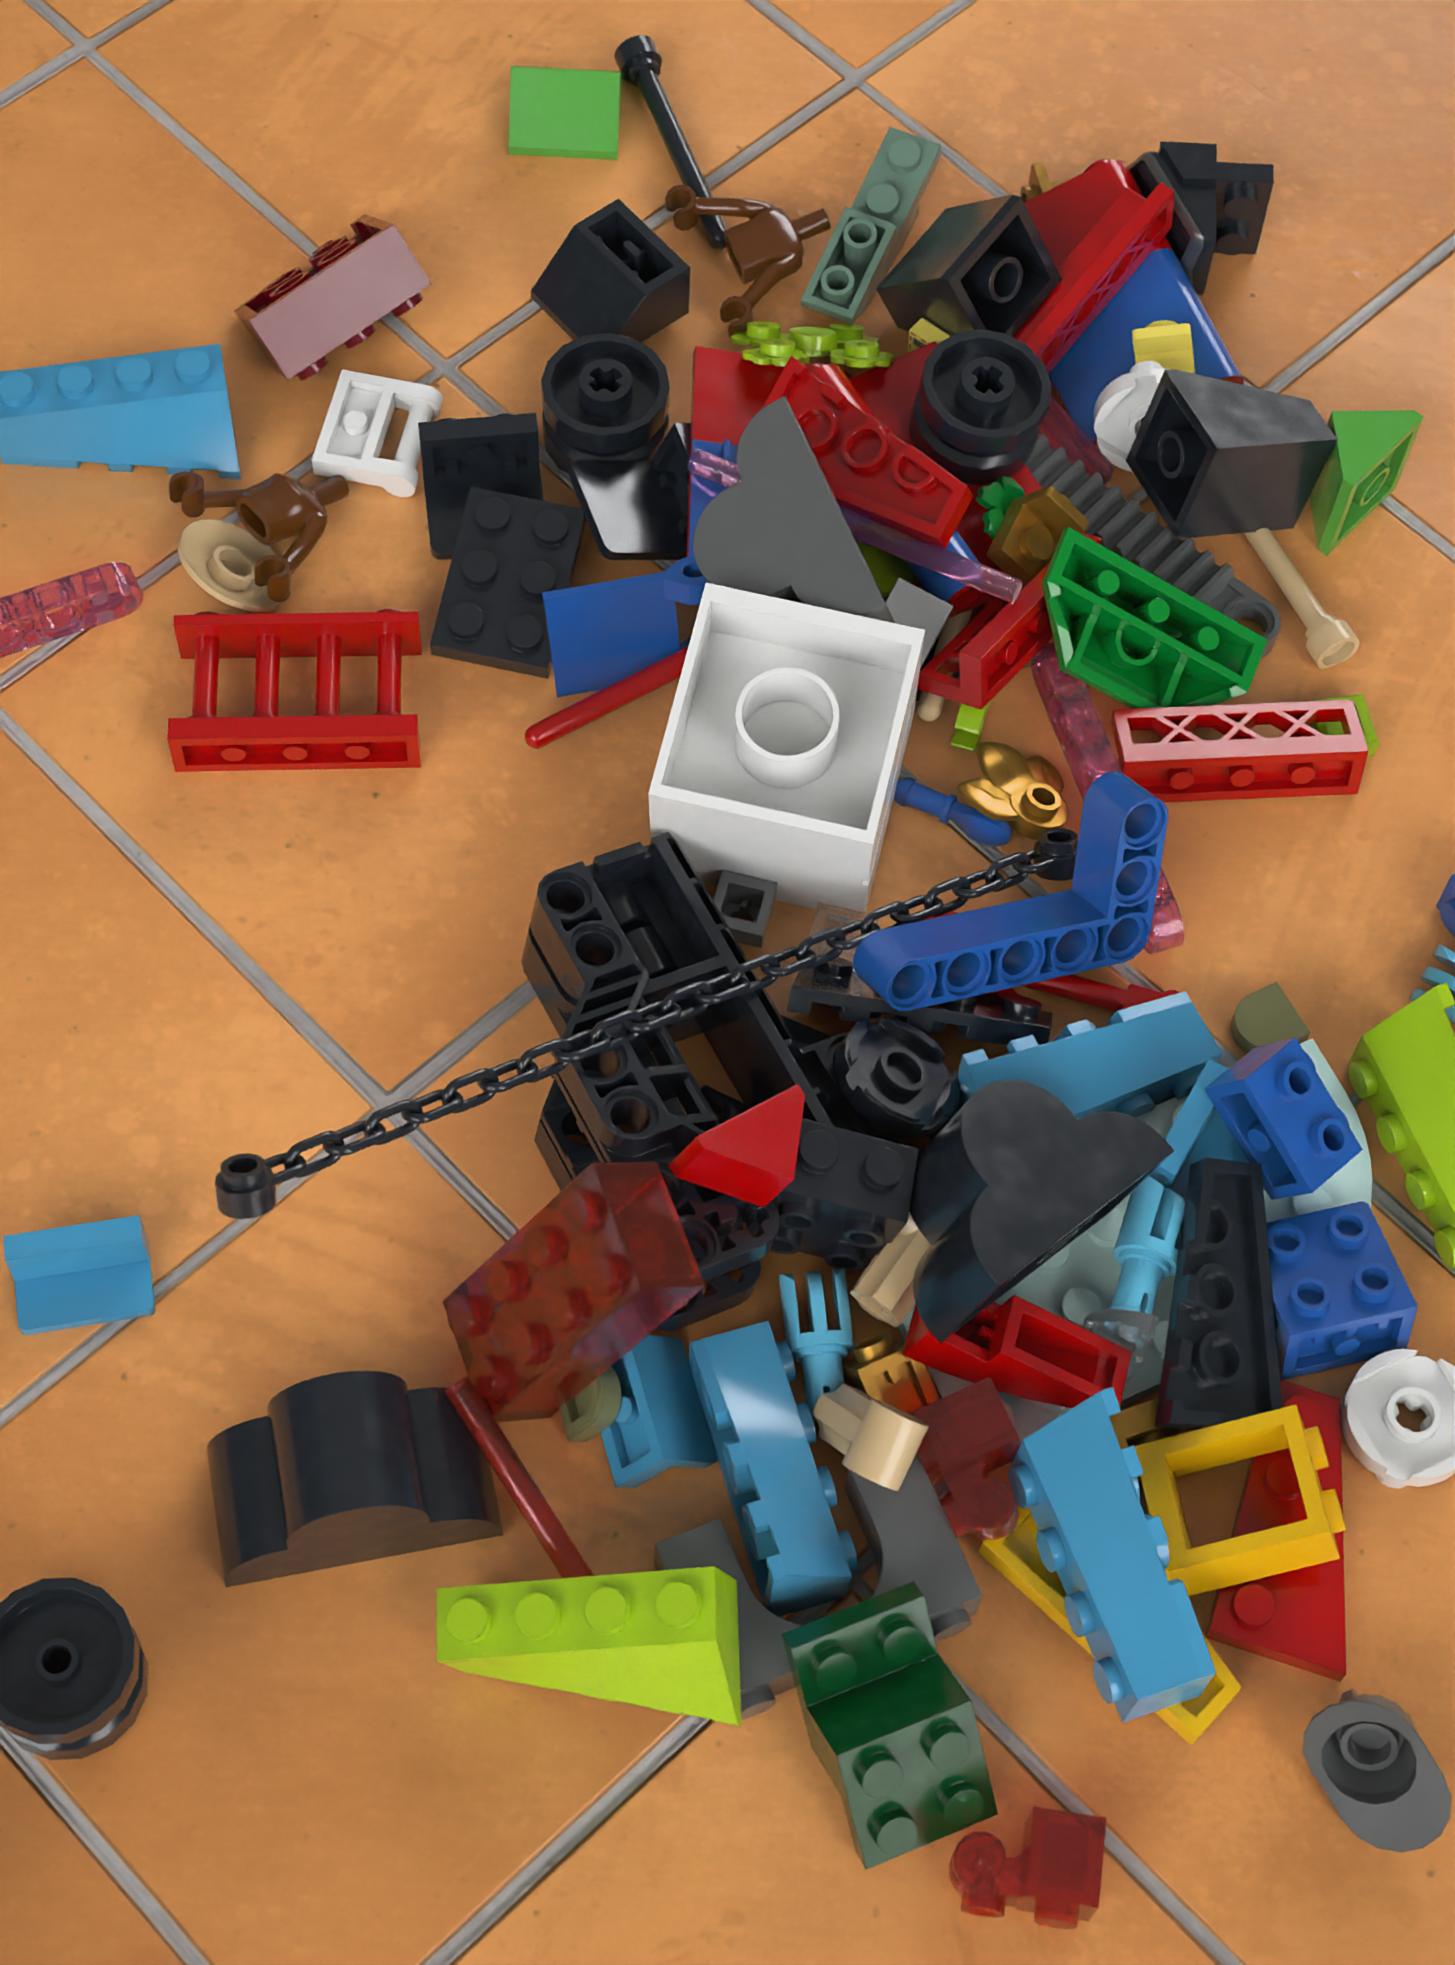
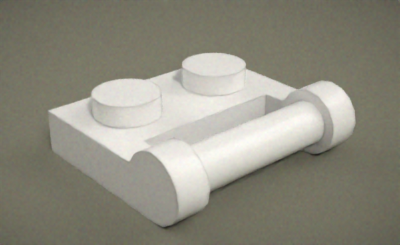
M342 369L312 457L313 473L327 477L340 475L348 481L380 486L388 493L397 497L412 496L419 480V474L416 470L421 454L418 422H430L439 416L443 403L442 394L437 389L428 385ZM394 409L408 410L409 415L395 459L379 458Z

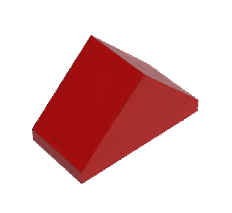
M796 1084L697 1136L668 1165L674 1176L679 1179L765 1207L794 1180L805 1102L804 1092Z

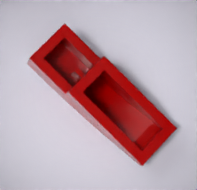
M1013 1295L1002 1305L996 1302L991 1304L941 1344L926 1327L915 1304L902 1355L943 1373L989 1389L1029 1400L1074 1408L1099 1391L1113 1387L1119 1406H1121L1132 1351Z

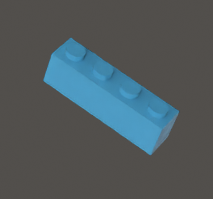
M220 344L0 372V457L2 464L78 469L82 462L104 463L109 466L110 471L132 472L133 465L166 467L169 475L200 469L219 471L220 478L241 479Z
M1184 991L1117 1010L1108 1019L1106 1026L1098 1029L1088 1019L1068 1024L1051 1042L1038 1045L1033 1035L1012 1040L1007 1045L1009 1053L993 1059H988L983 1049L962 1054L957 1076L960 1083L959 1104L957 1106L960 1110L978 1089L989 1083L999 1080H1019L1034 1084L1050 1092L1077 1119L1099 1111L1120 1112L1136 1118L1153 1111L1156 1105L1176 1097L1177 1100L1189 1096L1208 1059L1220 1063L1223 1054L1187 992Z
M769 1321L691 1341L689 1347V1366L763 1606L779 1617L846 1598L852 1579L851 1573L859 1570L857 1554L849 1532L847 1530L837 1532L830 1511L831 1507L837 1506L834 1483L826 1465L816 1468L809 1444L816 1442V1431L807 1404L804 1402L796 1405L789 1381L796 1380V1372L787 1342L785 1340L775 1342Z
M1111 1387L1099 1391L1024 1438L1009 1469V1482L1018 1505L1023 1509L1029 1507L1039 1530L1036 1533V1543L1043 1564L1049 1572L1057 1571L1067 1594L1064 1598V1607L1068 1622L1078 1637L1085 1636L1095 1658L1093 1675L1099 1693L1106 1703L1115 1704L1124 1723L1200 1696L1216 1674L1184 1582L1178 1578L1168 1581L1164 1569L1169 1565V1550L1167 1546L1169 1541L1160 1516L1144 1515L1139 1501L1140 1488L1137 1476L1144 1474L1134 1445L1121 1449L1109 1417L1122 1411L1114 1389Z

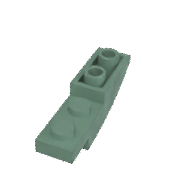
M889 127L851 208L845 207L801 298L802 306L854 324L876 294V288L885 279L919 214V201L941 157L940 144Z

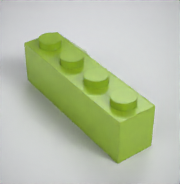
M1446 982L1434 986L1364 1033L1348 1063V1074L1355 1093L1360 1098L1367 1099L1377 1119L1376 1128L1382 1146L1389 1154H1395L1406 1175L1405 1186L1412 1204L1416 1209L1424 1210L1435 1232L1434 1242L1440 1259L1448 1268L1453 1267L1455 1270V1034L1445 1012V1009L1455 1005V1001Z
M715 1566L437 1588V1662L469 1674L546 1689H556L612 1702L618 1701L742 1727L737 1580Z

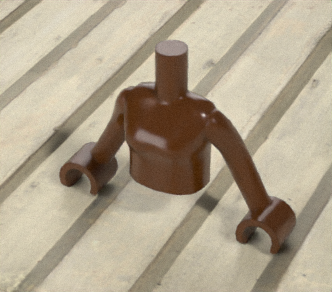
M685 185L673 186L667 192L665 198L666 209L670 212L676 211L673 215L675 227L682 231L694 227L699 220V214L749 218L746 222L722 232L726 250L742 283L747 284L755 280L741 297H728L721 305L720 317L722 322L728 323L733 319L739 318V320L732 322L728 327L730 339L731 335H734L735 332L747 331V323L753 322L752 309L763 296L779 281L796 273L802 267L804 255L802 241L831 229L828 216L823 208L791 220L782 208L764 201L742 198L696 197L693 189Z
M183 471L174 474L169 483L170 500L174 503L181 502L182 512L186 516L199 517L204 513L205 508L236 507L239 519L245 528L264 545H270L298 535L282 557L267 555L259 558L256 562L255 584L259 587L267 585L268 597L275 602H284L291 595V575L322 537L327 526V511L324 506L346 498L349 495L348 485L340 475L306 487L292 477L276 473L270 478L246 489L205 492L202 476L194 472Z

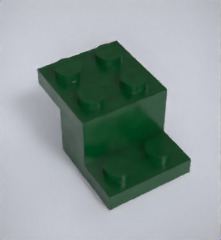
M914 1581L781 1634L811 1747L842 1798L855 1851L866 1870L998 1815L972 1701L938 1654L925 1596Z

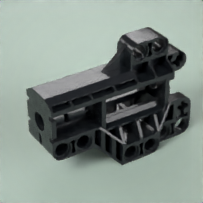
M667 832L652 837L650 845L643 847L641 842H637L595 856L591 865L585 866L584 862L581 861L545 875L538 885L521 963L524 973L560 1038L564 1039L581 1031L593 1029L599 1021L622 1011L636 1010L653 1002L663 1001L672 991L694 982H705L720 975L732 973L738 965L748 961L682 846ZM754 969L743 974L749 979L750 983L760 980ZM727 983L712 989L713 994L727 990L730 986ZM763 988L746 996H736L724 1002L710 1005L702 1014L681 1023L668 1024L656 1030L641 1033L632 1043H629L625 1036L630 1031L623 1026V1022L604 1030L611 1037V1040L625 1037V1040L621 1042V1047L607 1053H597L580 1061L570 1062L564 1070L551 1076L552 1079L554 1078V1081L543 1106L534 1141L577 1221L585 1229L592 1233H597L640 1315L649 1325L656 1329L673 1331L731 1309L746 1301L753 1292L760 1276L761 1264L759 1259L767 1255L771 1249L780 1227V1216L773 1201H770L765 1207H761L679 1179L674 1176L668 1165L697 1136L720 1125L677 1049L676 1042L704 1033L742 1101L749 1109L798 1084L805 1094L802 1117L804 1119L903 1144L906 1137H900L888 1131H881L872 1127L869 1123L870 1121L859 1114L842 1093L834 1071L835 1050L849 1032L831 1037L780 1015L767 991ZM693 994L674 1002L679 1005L681 1011L699 1004L693 998ZM660 1011L643 1017L644 1023L661 1017ZM590 1040L572 1046L573 1052L591 1045ZM650 1052L653 1053V1055H654L655 1059L657 1060L659 1066H658L657 1063L655 1062V1060H654V1058H653V1056H652V1054H651ZM676 1097H677L678 1100L680 1101V1103H681L682 1107L684 1108V1110H685V1112H686L687 1115H685V1113H684V1111L682 1110V1108H681L679 1102L677 1101ZM618 1125H627L636 1131L624 1133ZM566 1135H579L587 1139L589 1143H575L569 1140ZM595 1189H610L619 1197H603ZM744 1222L747 1225L756 1222L760 1225L756 1237H752L747 1229L742 1228ZM636 1227L638 1230L637 1235L642 1245L647 1247L649 1253H634L627 1249L622 1242L621 1233L628 1228ZM737 1268L741 1270L737 1283H734L728 1275H723ZM710 1280L703 1295L701 1283ZM660 1283H673L685 1292L688 1300L687 1305L677 1310L664 1309L654 1301L651 1289Z

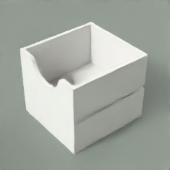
M706 583L648 793L651 838L669 832L682 846L704 885L717 887L722 870H727L777 882L776 901L864 920L913 720L925 630Z

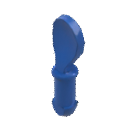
M911 777L899 779L897 782L894 800L901 806L906 807L908 805L939 818V821L944 824L950 819L955 820L969 838L982 845L997 847L1007 844L1010 840L1012 829L1008 823L988 818L975 808L958 802L957 796L953 794L948 796L916 783V779Z

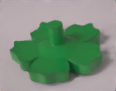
M1002 476L997 479V482L977 490L978 497L976 501L989 510L982 515L985 523L983 532L988 534L991 540L994 539L1011 501L1023 497L1025 494L1023 488L1013 478Z

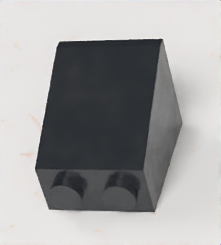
M1008 195L946 208L878 285L876 290L895 324L900 329L909 331L921 318H924L950 336L960 332L982 329L1005 333L1013 337L1059 284L1062 278L1022 198L1016 195Z
M1170 369L1164 370L1126 458V462L1176 539L1256 532L1261 528H1268L1270 531L1293 529L1338 439L1310 400Z

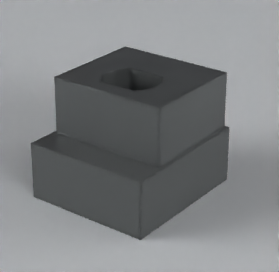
M722 870L713 900L738 943L762 948L776 898L777 882Z

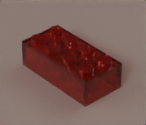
M657 1162L591 1163L442 1302L447 1314L449 1327L455 1336L469 1377L470 1387L475 1394L484 1422L495 1423L550 1418L560 1410L561 1406L573 1399L703 1289L705 1284Z

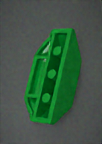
M1070 527L1063 529L1042 581L1060 670L1127 707L1143 709L1212 706L1248 693L1268 639Z

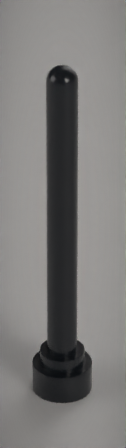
M637 35L626 39L618 46L614 55L619 70L623 71V78L640 88L683 185L692 188L696 197L713 198L659 80L662 58L653 39L646 35ZM699 214V221L710 245L717 250L725 249L722 232L727 230L722 216Z

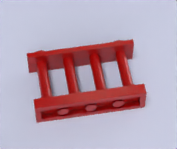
M383 609L377 612L218 614L204 611L194 615H174L173 626L181 659H194L192 716L188 718H168L167 740L175 772L421 768L418 714H401L402 656L422 655L418 611L402 612L396 609ZM377 656L376 714L340 715L341 657ZM317 657L314 715L278 716L280 658ZM256 658L254 714L252 716L217 717L219 659Z

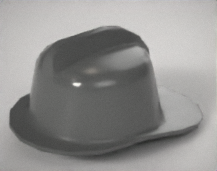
M1352 1688L1342 1693L1339 1703L1331 1704L1313 1716L1304 1732L1303 1755L1311 1772L1319 1781L1338 1814L1357 1837L1379 1849L1406 1852L1424 1848L1441 1836L1451 1816V1793L1442 1771L1419 1736L1411 1716L1396 1702L1380 1695H1358Z

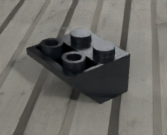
M618 198L573 226L531 289V298L573 340L584 335L612 333L643 342L689 313L690 267Z

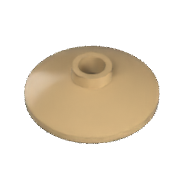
M203 519L194 521L183 530L178 540L180 560L191 578L210 595L230 606L252 612L270 611L282 603L275 602L268 597L267 585L259 587L255 584V565L257 560L263 556L276 555L268 545L260 543L249 531L220 520Z

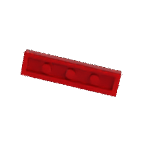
M1160 182L1147 199L1126 187L1057 268L1062 280L1013 336V338L1031 348L1044 363L1048 374L1172 228L1175 191Z
M1085 533L1082 534L1101 545V538ZM1050 562L1023 589L1018 587L993 599L919 672L918 689L982 710L1053 637L1042 587V581ZM960 671V679L946 675L947 673Z
M1353 700L1113 710L1111 719L1119 756L1117 771L1128 776L1164 803L1358 794L1368 755V748ZM1319 722H1341L1344 735H1324L1311 728V726ZM1255 725H1272L1283 731L1284 734L1278 738H1264L1251 729ZM1211 727L1224 736L1220 740L1204 741L1190 732L1195 728ZM1152 730L1164 738L1159 743L1133 744L1130 731Z

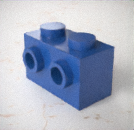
M1296 1037L1255 1047L1204 1088L1247 1161L1261 1164L1263 1187L1271 1200L1313 1193L1363 1150L1349 1127L1347 1117L1335 1104L1317 1074L1313 1060L1302 1049Z

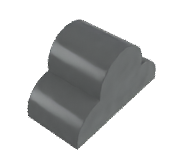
M784 396L770 403L751 419L740 438L737 450V467L742 481L719 493L706 506L697 522L693 548L695 560L706 581L711 584L895 623L786 397Z

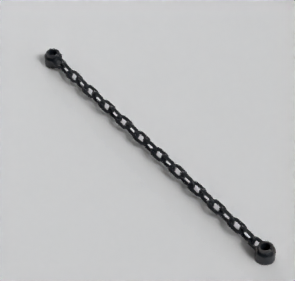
M1065 828L1047 829L1041 833L1040 840L1035 843L1034 849L1025 853L1017 852L992 863L988 870H981L965 877L952 878L935 885L926 895H919L903 902H893L868 913L864 920L854 921L839 928H828L808 936L799 946L790 947L775 954H764L738 965L732 973L723 974L705 982H694L674 990L663 1001L653 1002L636 1010L622 1011L599 1021L593 1029L581 1031L564 1039H553L530 1048L523 1053L520 1059H513L490 1069L482 1068L449 1082L445 1089L430 1092L416 1099L401 1100L375 1111L367 1120L356 1122L336 1131H325L291 1146L286 1153L277 1154L265 1160L258 1155L249 1153L231 1156L222 1162L221 1171L215 1177L218 1209L223 1215L235 1219H250L262 1216L271 1211L277 1203L275 1187L277 1184L294 1177H306L337 1163L342 1156L353 1154L372 1145H383L415 1131L420 1124L431 1122L451 1113L457 1114L474 1108L492 1099L496 1093L507 1091L526 1082L533 1083L564 1070L570 1062L580 1061L597 1053H607L620 1048L621 1042L626 1037L629 1043H632L641 1033H647L668 1024L681 1023L702 1014L710 1005L724 1002L736 996H746L773 984L778 977L787 976L802 969H812L839 957L843 950L858 947L869 934L881 930L880 926L874 921L888 914L896 922L894 925L887 927L890 928L919 922L931 916L938 917L962 907L968 899L977 898L992 891L999 892L1024 881L1029 874H1036L1041 878L1052 881L1071 880L1074 873L1078 835L1074 831ZM1012 865L1013 869L1019 872L1012 877L1004 879V876L998 871ZM985 879V885L971 889V884ZM952 889L953 894L958 896L957 899L943 904V901L936 897L940 893ZM924 904L923 910L913 914L909 913V909ZM861 930V935L846 940L845 935ZM826 940L827 945L833 949L816 956V953L810 947ZM796 956V962L781 967V961ZM760 967L761 971L767 976L750 983L749 979L743 974ZM729 983V989L713 994L712 989ZM693 994V998L699 1002L696 1006L681 1011L679 1005L674 1003L681 998ZM660 1011L661 1017L644 1023L643 1017ZM623 1022V1026L630 1032L625 1034L626 1037L611 1040V1037L604 1030ZM590 1040L591 1045L573 1052L572 1046ZM548 1052H551L552 1056L558 1060L556 1063L539 1070L535 1062L531 1061ZM517 1069L518 1075L499 1082L498 1076ZM474 1082H477L478 1086L484 1090V1092L466 1100H463V1096L456 1091ZM441 1100L442 1106L423 1113L422 1107ZM401 1112V1116L408 1123L386 1132V1128L379 1121ZM364 1131V1138L345 1145V1138ZM322 1144L324 1151L329 1155L306 1164V1160L300 1153ZM284 1164L285 1170L274 1174L271 1168Z

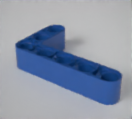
M1110 771L1101 775L1091 784L1083 802L1071 890L878 930L869 934L857 947L853 958L855 973L892 1008L899 1011H910L1124 963L1133 959L1142 951L1151 932L1168 823V809L1165 803L1121 772Z

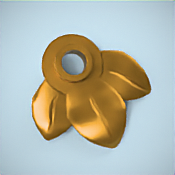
M981 742L978 744L976 753L984 776L966 780L957 785L956 792L962 799L992 820L1009 821L1014 830L1030 839L1040 840V835L1043 831L1064 826L1068 818V807L1060 796L1064 783L1054 765L1040 755L1032 756L1025 760L1016 749L1007 744L998 742Z

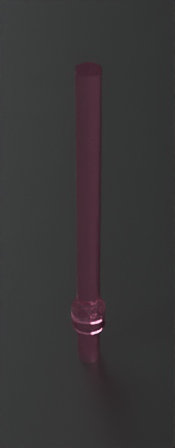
M695 449L691 454L687 467L688 471L727 486V488L742 481L737 463L734 464L700 449ZM840 507L856 540L1010 603L1016 601L1021 591L1023 581Z

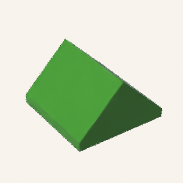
M511 66L509 154L617 160L623 71Z
M1415 410L1331 412L1327 425L1338 440L1309 496L1317 548L1326 556L1396 488L1424 418Z

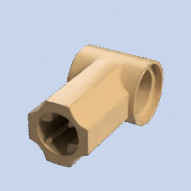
M910 1212L907 1224L891 1243H887L875 1255L850 1292L859 1302L860 1307L876 1319L887 1322L895 1328L902 1324L916 1304L913 1292L915 1269L923 1254L931 1246L917 1228Z
M844 1383L833 1392L822 1393L812 1413L819 1425V1437L845 1455L842 1461L845 1467L870 1481L895 1491H899L929 1427L918 1418L894 1406L876 1400L860 1389L853 1388Z

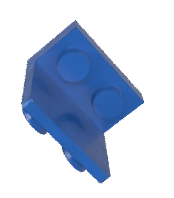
M1360 1201L1266 1223L1274 1313L1278 1320L1276 1339L1280 1380L1367 1361L1390 1350L1407 1349L1418 1305L1368 1203Z

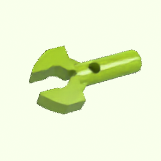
M990 702L982 710L961 704L951 746L971 752L976 751Z

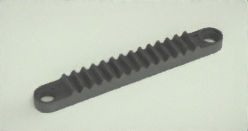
M1043 433L1038 436L1033 453L1025 465L1042 489L1048 486L1054 487L1059 493L1066 496L1072 505L1088 519L1089 524L1085 534L1101 538V545L1232 620L1236 621L1247 618L1258 622L1264 630L1261 636L1268 639L1261 658L1270 653L1280 630L1281 618L1277 609L1268 600L1235 578L1229 564L1225 563L1222 566L1215 564L1212 552L1209 550L1203 553L1198 552L1192 538L1176 539L1168 526L1163 527L1159 524L1155 512L1150 511L1144 514L1140 510L1138 500L1134 497L1126 501L1122 498L1118 486L1106 487L1101 474L1096 472L1089 475L1086 473L1084 463L1080 459L1072 463L1068 460L1064 448L1060 446L1054 450L1050 447L1047 436Z

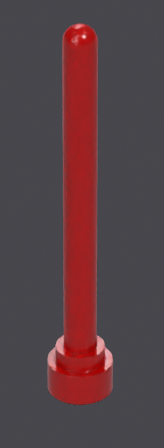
M688 646L531 725L525 732L526 743L534 749L542 748L680 678Z

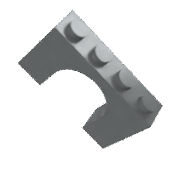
M916 1453L899 1491L881 1486L849 1469L845 1492L871 1548L877 1566L878 1586L871 1598L914 1581L925 1596L935 1641L946 1639L968 1628L972 1623L969 1617L975 1615L982 1593L918 1453ZM721 1519L655 1543L654 1566L656 1571L715 1566L737 1580L741 1719L755 1716L776 1704L775 1695L795 1688L781 1634L803 1625L794 1624L776 1616L766 1609L755 1597L746 1581Z

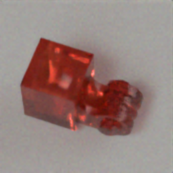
M989 1376L914 1411L916 1417L929 1426L917 1453L928 1476L940 1470L951 1494L939 1499L956 1538L973 1533L981 1539L992 1541L1002 1539L1012 1533L1018 1524L1019 1509L1012 1489L1000 1479L987 1478L989 1472L1012 1462L1021 1444L1019 1436Z
M1033 1807L1025 1821L1022 1853L1012 1858H1006L1004 1846L991 1833L977 1831L964 1836L956 1845L948 1866L949 1878L954 1888L962 1896L960 1910L970 1915L999 1918L1005 1915V1906L1016 1907V1910L1034 1913V1922L1036 1924L1057 1929H1075L1078 1927V1920L1089 1921L1099 1908L1107 1818Z

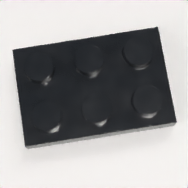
M470 486L430 642L431 655L548 679L552 660L542 592L570 588L586 523L583 509Z

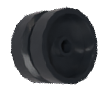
M979 329L956 333L940 342L925 361L919 390L916 393L911 411L909 433L914 447L966 484L978 486L997 482V479L1002 476L1009 478L1019 472L1033 453L1039 436V428L1044 422L1050 404L1051 381L1044 363L1028 345L1005 333Z
M603 333L584 335L563 345L547 361L541 379L543 436L546 452L560 470L569 475V470L577 460H652L669 432L667 411L670 399L667 369L654 350L634 338Z
M77 1578L41 1579L13 1591L0 1603L1 1728L23 1750L50 1760L82 1759L114 1744L134 1724L147 1696L149 1664L125 1610L103 1588ZM70 1663L69 1667L62 1672V1666Z

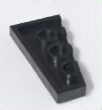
M837 957L812 969L799 970L791 988L787 1008L789 1012L810 1015L812 1002L831 1005L834 1010L840 1012L839 1017L841 1020L853 1022L866 1020V1023H868L869 1018H880L882 1013L895 1015V1019L913 1025L924 1033L930 1034L931 1032L944 1031L946 1023L959 1025L957 1034L964 1039L1008 1045L1012 1040L1029 1035L1034 1036L1038 1045L1048 1043L1052 1027V1012L1042 1011V1004L1039 1001L1017 995H1006L1003 1002L978 997L977 995L915 1010L899 1011L892 1008L857 976L853 970V962L841 957Z
M1204 1158L1190 1164L1155 1427L1199 1430L1283 1408L1262 1168L1259 1163Z

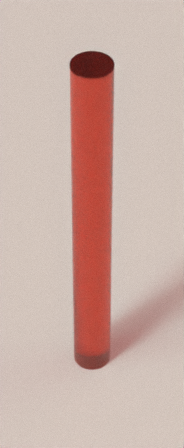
M466 1376L444 1391L561 1577L594 1576L469 1377Z

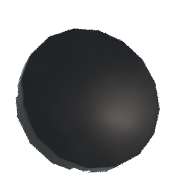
M880 1017L876 1023H866V1020H863L854 1025L835 1050L834 1071L842 1093L859 1114L880 1129L900 1137L922 1138L938 1131L959 1104L960 1083L955 1070L949 1075L946 1066L942 1062L946 1054L936 1041L913 1025L895 1018Z

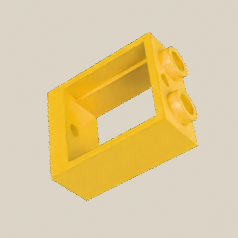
M1296 1404L1134 1446L1144 1472L1140 1477L1148 1512L1153 1517L1160 1516L1169 1541L1167 1543L1169 1565L1164 1569L1168 1581L1176 1578L1182 1580L1188 1596L1340 1559L1334 1533L1345 1531L1346 1525L1335 1488L1322 1491L1317 1470L1329 1467L1326 1451L1318 1426L1305 1429ZM1289 1448L1308 1519L1192 1548L1176 1477Z

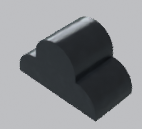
M999 1080L978 1089L917 1157L909 1212L917 1228L931 1246L923 1254L915 1269L913 1292L918 1312L926 1327L941 1344L1112 1212L1174 1152V1149L1151 1126L1124 1113L1099 1111L1077 1119L1057 1097L1043 1088L1028 1082Z
M348 1371L323 1375L302 1381L279 1392L268 1403V1416L245 1421L227 1428L214 1436L207 1445L226 1587L503 1535L480 1401L475 1394L463 1389L432 1387L408 1390L407 1384L402 1378L380 1371Z

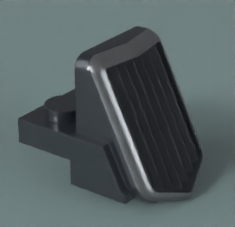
M1160 141L1158 152H1145L1128 166L1146 199L1160 182L1175 191L1172 228L1165 236L1197 295H1204L1213 253L1256 255L1274 184L1273 164L1217 162V144Z

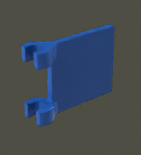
M695 556L683 558L660 573L542 592L557 697L602 690L689 646L691 637L684 640L681 644L679 642L675 601L687 605H700L705 584L708 582L701 573Z

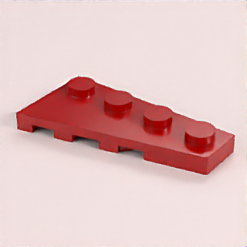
M790 356L763 408L784 396L786 397L839 507L946 549L974 497L968 486L913 445H907L891 433L886 425L871 414L868 416L849 402L844 394L828 382H822L810 373L805 365L793 356Z
M1280 1380L1282 1407L1296 1404L1305 1429L1315 1426L1319 1428L1329 1467L1317 1470L1322 1491L1335 1488L1343 1514L1340 1398ZM1289 1448L1251 1458L1231 1538L1308 1519ZM1343 1531L1334 1533L1340 1559L1217 1589L1205 1637L1341 1682L1346 1676Z

